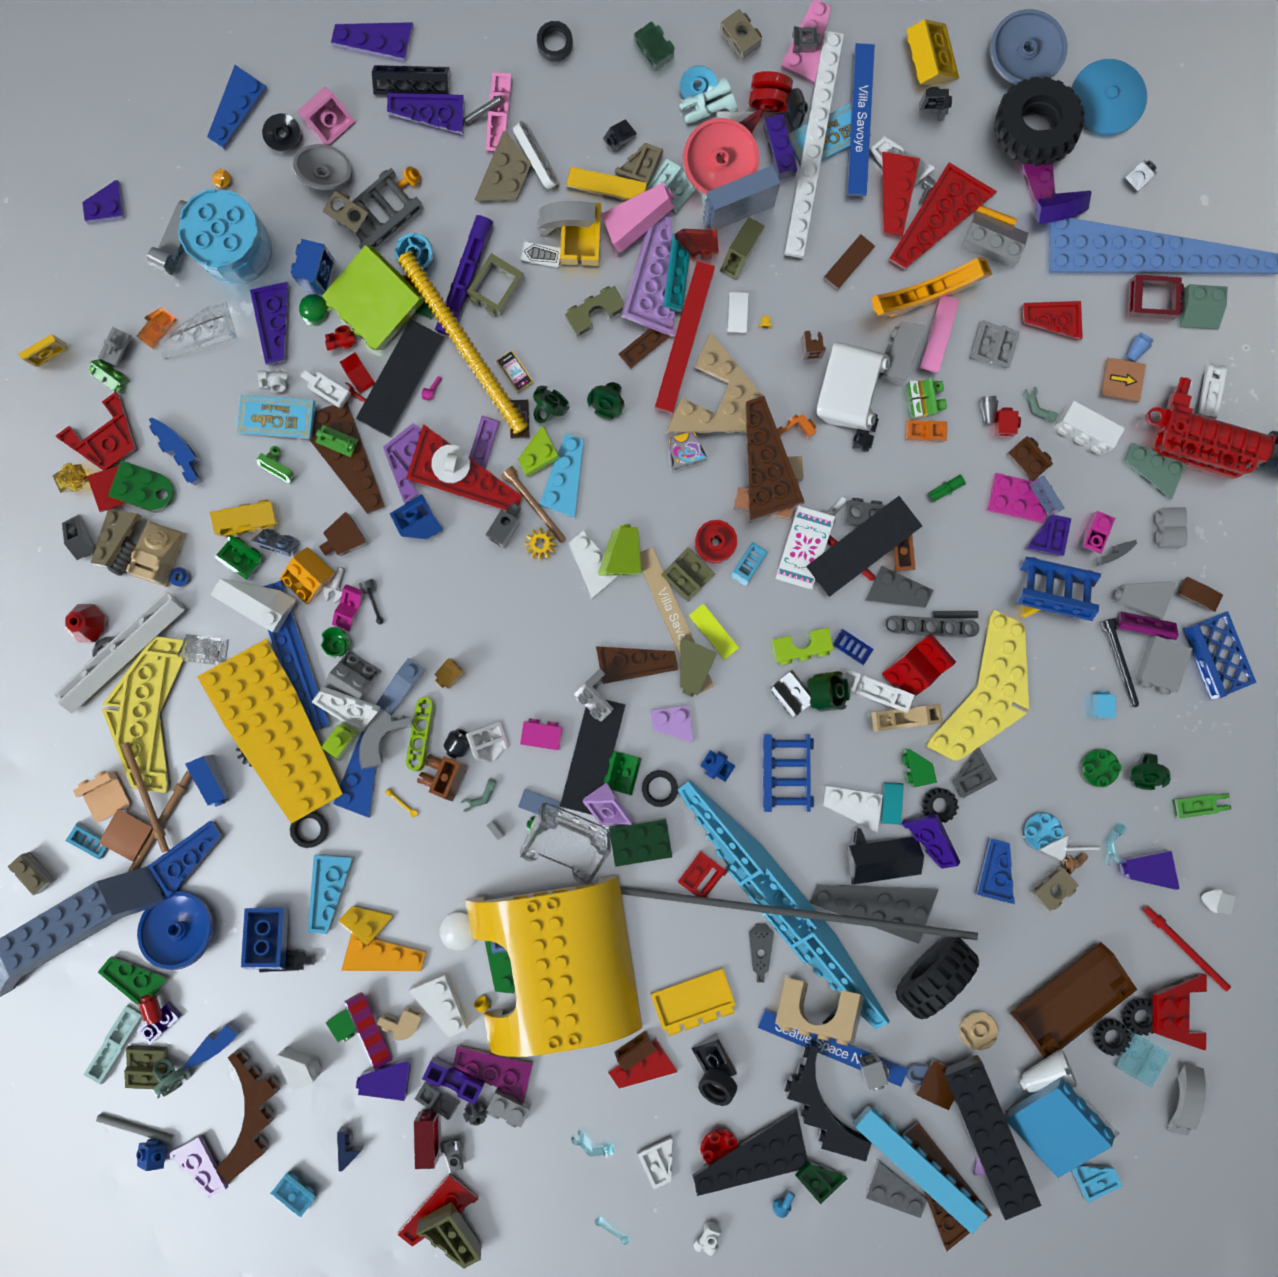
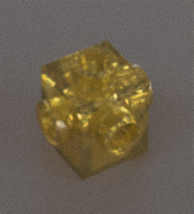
M67 463L61 466L60 471L52 475L60 493L77 492L83 489L84 484L89 482L81 464L72 465V463Z

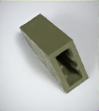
M750 217L747 218L729 247L720 269L721 272L737 280L765 228L763 224Z
M683 637L680 640V688L683 689L682 693L693 697L694 694H699L717 653Z

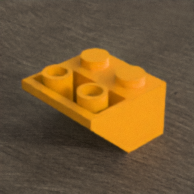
M306 547L292 557L280 580L307 605L329 583L335 573L315 553Z

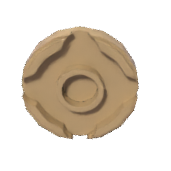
M973 1011L963 1017L959 1025V1034L962 1041L969 1048L985 1050L990 1048L997 1040L999 1028L990 1014L984 1011Z

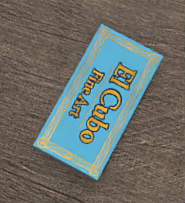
M852 103L829 114L821 161L850 147ZM808 124L789 133L793 152L800 165Z
M241 395L237 433L312 439L316 401Z

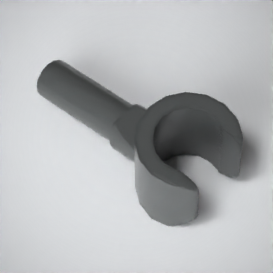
M930 176L922 183L926 187L919 201L922 205L928 193L935 185V180Z

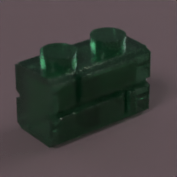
M651 21L634 33V41L655 71H657L674 58L675 48L670 40H665L661 27L659 25L655 26Z

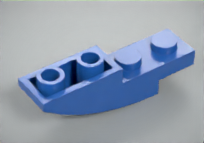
M152 417L149 418L151 423L149 428L153 435H157L160 442H158V445L162 452H166L171 456L174 455L178 466L181 465L184 470L182 475L187 483L190 482L195 486L202 481L194 467L200 460L190 445L177 432Z

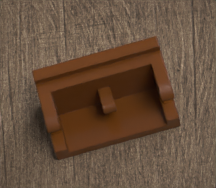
M804 331L801 338L803 360L823 357L826 346H823V336L820 332H818L817 341L816 339L811 340L810 331Z

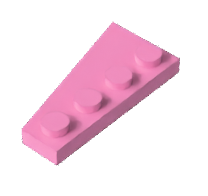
M819 0L812 1L799 28L816 27L817 33H820V45H817L814 53H792L793 40L781 64V69L815 84L831 6ZM803 38V41L812 40V38Z

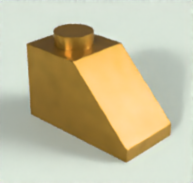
M448 658L434 674L437 677L435 681L442 688L450 689L466 672L453 659Z

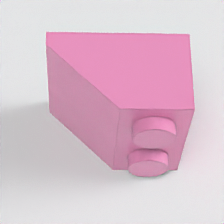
M325 86L297 111L309 128L328 146L355 122L334 93Z

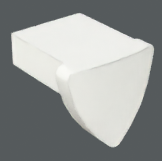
M1212 890L1204 893L1201 898L1211 911L1231 915L1236 896L1227 894L1223 890Z

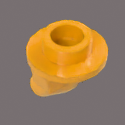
M411 166L407 167L403 171L405 177L398 181L397 185L402 189L409 183L412 186L418 184L421 181L419 171Z
M219 168V170L213 173L212 182L218 188H225L230 184L231 176L228 171Z

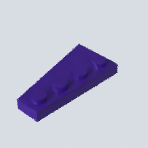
M413 22L335 24L331 44L406 61L414 24Z
M387 94V113L389 115L463 135L464 95Z
M288 282L250 290L266 365L286 361Z

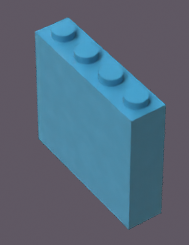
M1062 1077L1011 1107L1006 1115L1007 1123L1057 1178L1110 1149L1115 1137L1113 1131L1100 1120L1098 1114L1087 1106L1085 1100L1079 1097L1072 1086L1065 1082Z

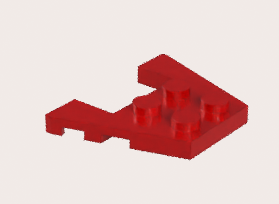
M114 392L102 401L113 418L84 440L80 439L71 426H68L56 435L57 439L64 442L102 470L112 468L136 450L121 398L117 392Z
M1199 973L1196 977L1185 979L1176 986L1172 985L1153 993V1033L1201 1050H1206V1032H1189L1190 993L1207 992V974Z

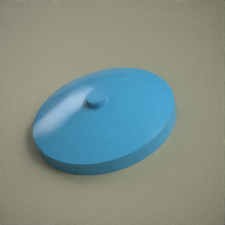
M1102 59L1087 65L1078 74L1071 87L1074 90V94L1079 96L1081 100L1080 105L1084 107L1085 114L1083 117L1085 123L1083 127L1097 135L1114 136L1126 132L1137 123L1146 108L1147 89L1143 78L1135 68L1120 60Z

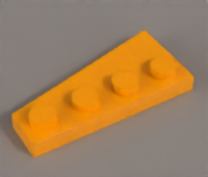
M351 933L341 971H422L427 951L377 938L367 947Z

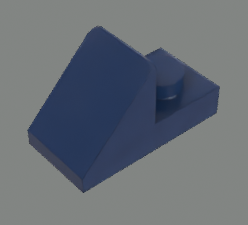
M340 1127L337 1131L339 1172L343 1171L364 1147L349 1146L352 1143V1135L348 1133V1127Z

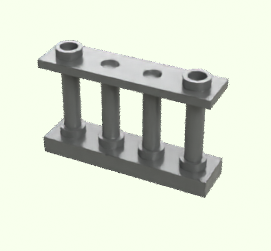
M392 168L383 171L379 175V179L352 201L354 204L359 202L365 206V203L374 197L389 215L387 222L380 223L368 208L366 209L368 212L366 218L374 226L375 232L370 236H366L359 228L355 235L361 240V244L358 245L360 249L365 245H371L376 249L424 208L417 196L413 199L409 198L393 180L397 176ZM386 185L404 203V207L401 210L395 211L379 193Z

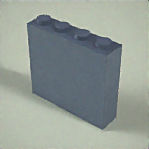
M769 166L708 191L707 198L705 199L706 205H704L705 211H703V221L706 228L710 227L711 232L774 207L781 184L774 166Z

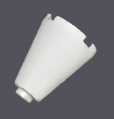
M1063 1049L1055 1051L1023 1072L1022 1078H1020L1022 1088L1024 1090L1027 1089L1029 1093L1039 1091L1060 1077L1069 1083L1072 1088L1077 1086L1072 1068L1069 1066Z

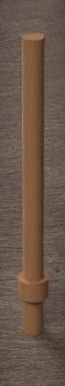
M130 743L121 744L154 830L152 832L154 839H157L162 853L169 851L164 837L166 835L164 828L160 826Z
M189 771L185 772L180 783H177L174 787L173 795L158 818L161 828L180 796H183L187 790L186 786L192 778ZM153 829L128 872L139 868L155 841L152 833Z

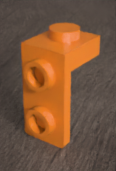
M797 414L787 421L789 424L786 427L780 426L777 428L780 437L796 425L800 427L808 439L817 432L814 422L811 419L807 420L803 414L799 417Z

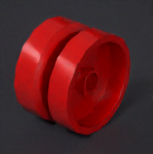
M773 71L755 73L752 75L751 89L753 91L750 92L749 106L755 110L761 108L765 113L786 112L788 97L793 87L792 78L786 74Z
M710 520L698 529L694 540L695 550L698 556L705 562L720 564L727 561L733 555L737 546L736 532L727 522ZM717 539L719 541L718 545L714 546L712 540Z

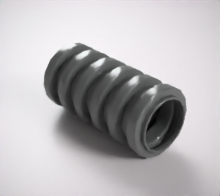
M124 540L120 553L108 570L118 576H122V571H125V566L129 564L128 561L132 560L131 555L136 545L129 540Z

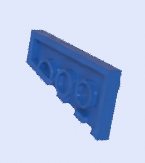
M234 65L207 135L208 139L225 150L267 90L266 85Z
M361 732L340 785L343 795L336 798L333 804L370 818L376 767L361 770L359 747L364 735Z

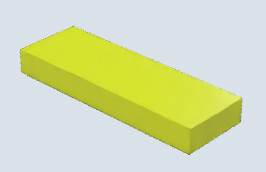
M704 603L688 615L724 660L739 649Z

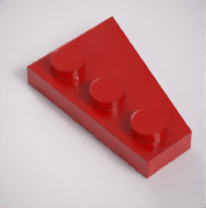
M657 1039L652 1041L656 1051L627 1071H624L620 1064L608 1071L619 1089L678 1072Z

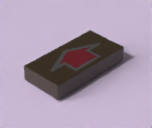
M511 400V403H514V407L518 408L517 412L521 413V418L524 417V422L528 423V426L518 434H514V430L510 429V438H530L529 400Z

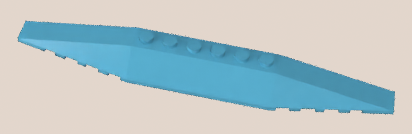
M689 780L678 789L689 810H693L697 817L695 819L699 826L702 825L706 830L707 839L709 842L712 841L717 848L715 852L720 859L723 858L727 864L726 870L754 904L817 912L762 844L698 786ZM762 913L804 964L809 963L815 969L814 973L819 978L823 976L830 983L829 987L835 991L837 989L840 993L843 990L864 996L860 1015L872 1027L878 1029L890 1022L838 936L825 921Z

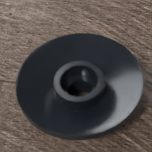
M794 88L788 97L787 115L790 125L793 128H799L804 121L805 114L808 112V104L805 102L802 91L799 88Z
M284 113L269 117L262 129L265 143L275 151H288L298 143L301 134L297 121L292 116ZM282 132L286 133L284 137H280Z

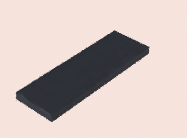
M410 319L356 419L391 437L443 343L444 336Z
M898 496L806 567L830 597L923 527V525L902 498Z
M606 700L614 710L602 721L595 719L590 714V710L585 707L560 807L593 815L583 803V799L605 784L604 779L610 766L609 759L614 752L626 704Z

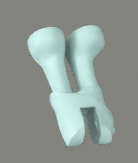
M726 77L721 78L718 85L704 93L701 92L696 96L687 97L679 104L682 111L692 107L696 109V111L684 117L687 124L709 117L712 113L721 109H728L730 112L738 111L734 95L731 93ZM720 95H726L725 97L711 104L706 105L707 101Z

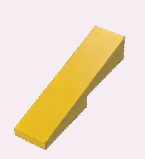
M570 167L566 183L567 187L599 196L607 195L624 201L645 192L647 185L646 182L576 167Z

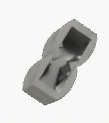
M1186 507L1159 509L1155 515L1156 524L1159 526V531L1156 533V542L1159 543V547L1187 546Z

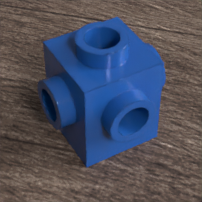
M711 750L700 765L706 770L705 774L712 779L718 777L724 782L727 781L735 768L734 764L727 761V755L720 751L716 754Z
M147 1139V1142L139 1143L136 1152L137 1167L144 1171L164 1169L165 1157L167 1155L166 1145L159 1142L158 1139Z

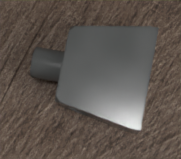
M511 503L507 511L501 509L486 533L487 539L505 549L519 524V520L516 517L521 508ZM504 521H510L509 525H503Z

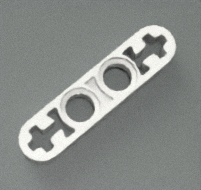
M521 120L513 126V131L542 184L551 190L559 184V180L530 127Z

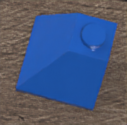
M423 494L389 513L402 537L428 539L443 530Z

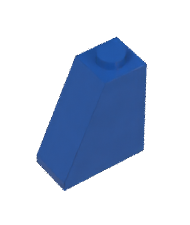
M202 756L185 763L208 806L214 804L215 807L225 804V799L229 798L230 795L214 756Z

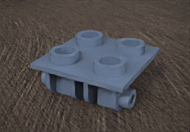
M263 529L250 542L260 545L261 548L271 549V551L276 550L277 553L281 552L280 554L290 557L295 555L296 549L294 547L300 541L295 540L290 535H280L274 530Z

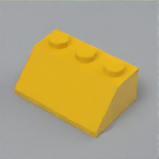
M924 19L906 29L907 40L912 51V60L915 63L916 75L920 84L932 86L959 79L945 23Z

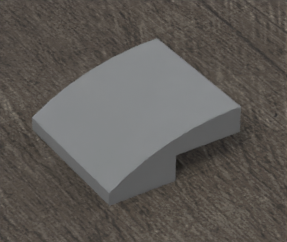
M985 320L980 321L970 358L1010 368L1020 331L1004 325L998 326Z

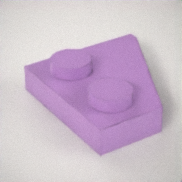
M689 705L651 710L653 730L688 742H694Z

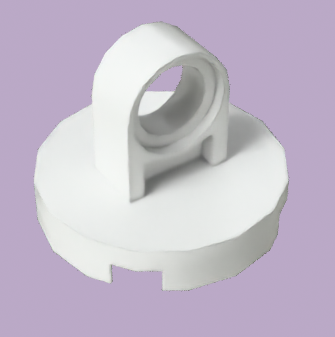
M445 445L434 453L432 470L439 480L445 483H457L467 476L470 469V460L468 454L461 447Z

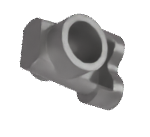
M457 1138L439 1143L441 1153L445 1154L449 1171L454 1172L464 1169L463 1139ZM451 1159H456L458 1163L452 1162Z

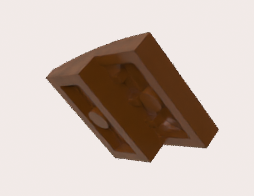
M932 1059L915 1094L949 1110L954 1099L942 1072V1069L948 1066Z

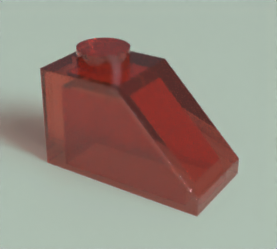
M681 229L674 234L675 239L692 257L701 258V260H711L714 255L719 253L717 230Z

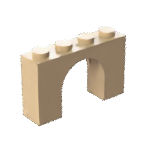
M785 977L775 1024L781 1026L780 1030L792 1032V1029L799 1030L800 1035L808 1037L812 1033L818 1035L817 1039L825 1041L833 1038L837 1039L836 1043L848 1046V1042L855 1043L864 996L841 990L837 1012L833 1019L823 1025H813L804 1014V1001L808 984L804 981Z

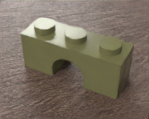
M615 285L611 288L607 286L600 291L599 295L595 297L589 296L578 307L577 305L570 307L565 314V318L578 338L593 329V324L589 317L594 310L605 311L609 319L623 311L625 303Z

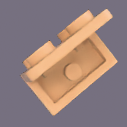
M102 771L95 775L96 779L90 782L88 779L77 784L78 788L73 790L76 797L83 796L96 822H101L113 816L118 809L124 810L130 807V801L115 772L106 773V771Z

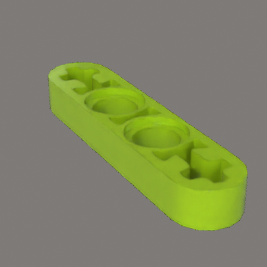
M421 697L416 702L407 751L406 766L409 770L415 772L421 771L425 766L433 723L435 703L428 697ZM427 702V704H429V708H425L424 713V708H422V704H425ZM420 713L423 715L426 714L428 715V717L420 716ZM420 720L427 722V726L423 730L418 729V722ZM421 738L423 746L420 749H416L414 743L417 739ZM413 751L421 753V755L413 754ZM417 759L419 761V765L417 764L414 766L412 764V761H415Z

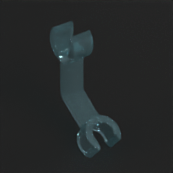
M1121 823L1115 826L1113 832L1105 840L1107 850L1105 861L1109 866L1112 857H1115L1117 864L1120 863L1119 857L1115 854L1113 843L1127 831V828Z
M578 1131V1135L581 1137L580 1141L575 1140L574 1137L571 1138L572 1143L579 1145L589 1156L613 1155V1145L592 1148L585 1141L584 1134L581 1131Z

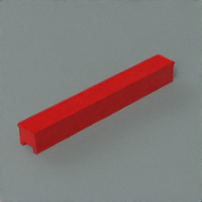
M699 261L696 262L655 404V410L665 411L672 415L674 413L715 270L713 265Z

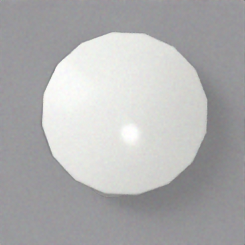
M462 912L452 913L442 921L440 938L449 949L455 951L465 950L476 941L471 937L468 914Z

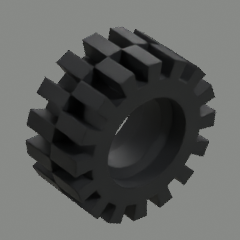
M944 788L929 790L930 792L926 793L925 798L922 799L924 815L938 814L941 822L944 823L952 820L953 816L958 813L956 812L957 809H959L957 805L958 799L955 798L954 793ZM937 798H943L947 802V808L942 813H937L933 808V802Z
M1141 998L1131 1000L1132 1003L1128 1002L1126 1004L1128 1007L1123 1008L1125 1014H1122L1123 1022L1127 1025V1028L1140 1036L1142 1034L1145 1036H1149V1033L1153 1034V1003ZM1139 1010H1146L1148 1013V1020L1144 1024H1138L1135 1021V1014Z
M1106 1018V1021H1100V1025L1096 1024L1097 1029L1093 1030L1095 1034L1093 1040H1095V1045L1102 1052L1111 1056H1115V1054L1119 1056L1121 1055L1120 1052H1126V1047H1130L1128 1043L1132 1041V1038L1129 1037L1131 1033L1123 1023L1116 1019ZM1110 1030H1116L1119 1034V1039L1115 1044H1108L1105 1040V1035Z

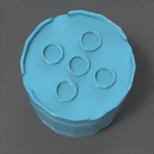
M215 189L204 190L191 197L182 208L179 217V240L186 253L213 277L232 285L247 284L259 278L268 268L272 257L271 238L261 219L252 210L249 203L236 192Z

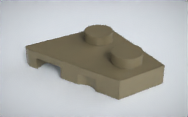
M644 143L636 153L627 158L628 161L624 165L615 169V174L628 179L646 182L647 186H649L664 151L662 148Z

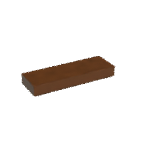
M860 234L823 279L836 290H839L875 248V245Z
M649 328L618 355L631 370L671 336Z

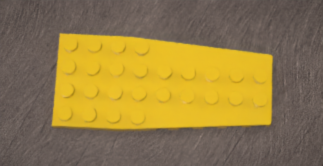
M267 639L197 676L224 726L290 823L296 822L343 795L298 694Z

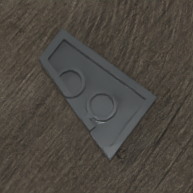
M881 566L865 601L925 608L934 590Z

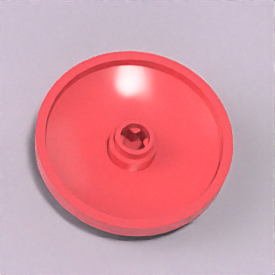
M728 118L711 119L700 124L687 138L682 155L683 168L693 187L707 195L708 191L757 172L759 166L758 146L750 131L739 122Z

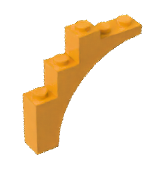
M977 257L951 271L919 284L885 294H878L871 298L872 307L878 316H901L918 306H927L944 296L955 295L993 274L986 257Z

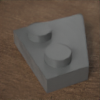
M977 748L953 782L962 798H965L998 779L980 748Z

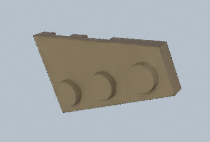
M108 510L91 564L110 568L122 549L121 544L126 536L130 537L133 532L131 530L132 526L136 521L139 522L142 516L137 513Z

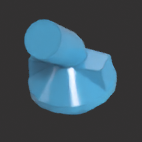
M788 1191L785 1199L777 1198L774 1200L772 1207L776 1216L784 1218L791 1212V1203L795 1197L794 1193Z

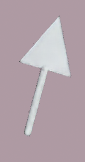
M1068 835L1039 849L1063 861L1066 851L1100 850V846L1067 847Z

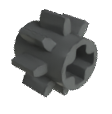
M476 1101L475 1105L468 1103L466 1108H464L465 1113L463 1116L465 1121H469L470 1125L474 1126L482 1124L487 1118L486 1113L488 1111H486V1105H482L481 1101Z

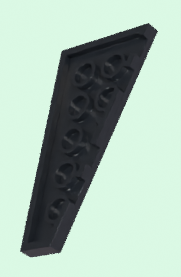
M792 1110L790 1114L782 1119H778L768 1128L759 1131L739 1144L734 1150L725 1153L720 1159L713 1163L711 1162L692 1174L696 1195L700 1196L800 1170L808 1162L797 1110Z

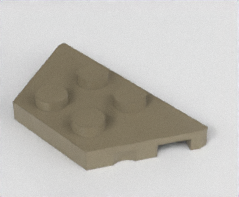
M505 131L501 135L475 197V200L478 202L517 200L531 168V162Z

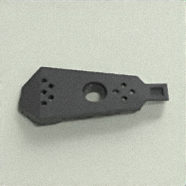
M756 923L749 931L753 971L757 973V983H764L765 973L769 971L774 932L771 928L763 923ZM758 950H764V955L758 956Z

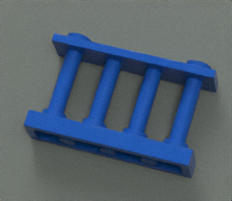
M1025 557L1020 570L1028 572L1026 588L1023 587L1017 597L1018 605L1093 621L1099 612V605L1091 603L1092 587H1095L1100 579L1101 573L1040 560L1035 557ZM1035 574L1046 576L1045 592L1034 590ZM1054 578L1065 580L1064 597L1053 594ZM1073 582L1084 584L1083 601L1072 598Z
M763 734L764 812H772V807H775V805H805L806 812H811V807H814V796H811L810 750L814 749V738H810V734H805V740H775V738H772V734ZM775 748H805V759H775V757H772V750H775ZM775 767H805V778L772 777V769H775ZM775 786H805V798H775V796H772V788H775Z

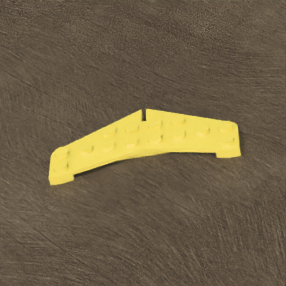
M992 610L988 618V629L979 680L975 690L929 738L926 745L927 748L955 761L963 759L1028 714L1012 706V703H1015L1029 710L1025 627L1021 622L996 610Z
M155 637L146 645L102 704L120 707L119 710L102 709L128 781L134 789L138 788L121 745L126 742L130 743L147 791L168 793L169 779L160 712L188 652L189 641Z

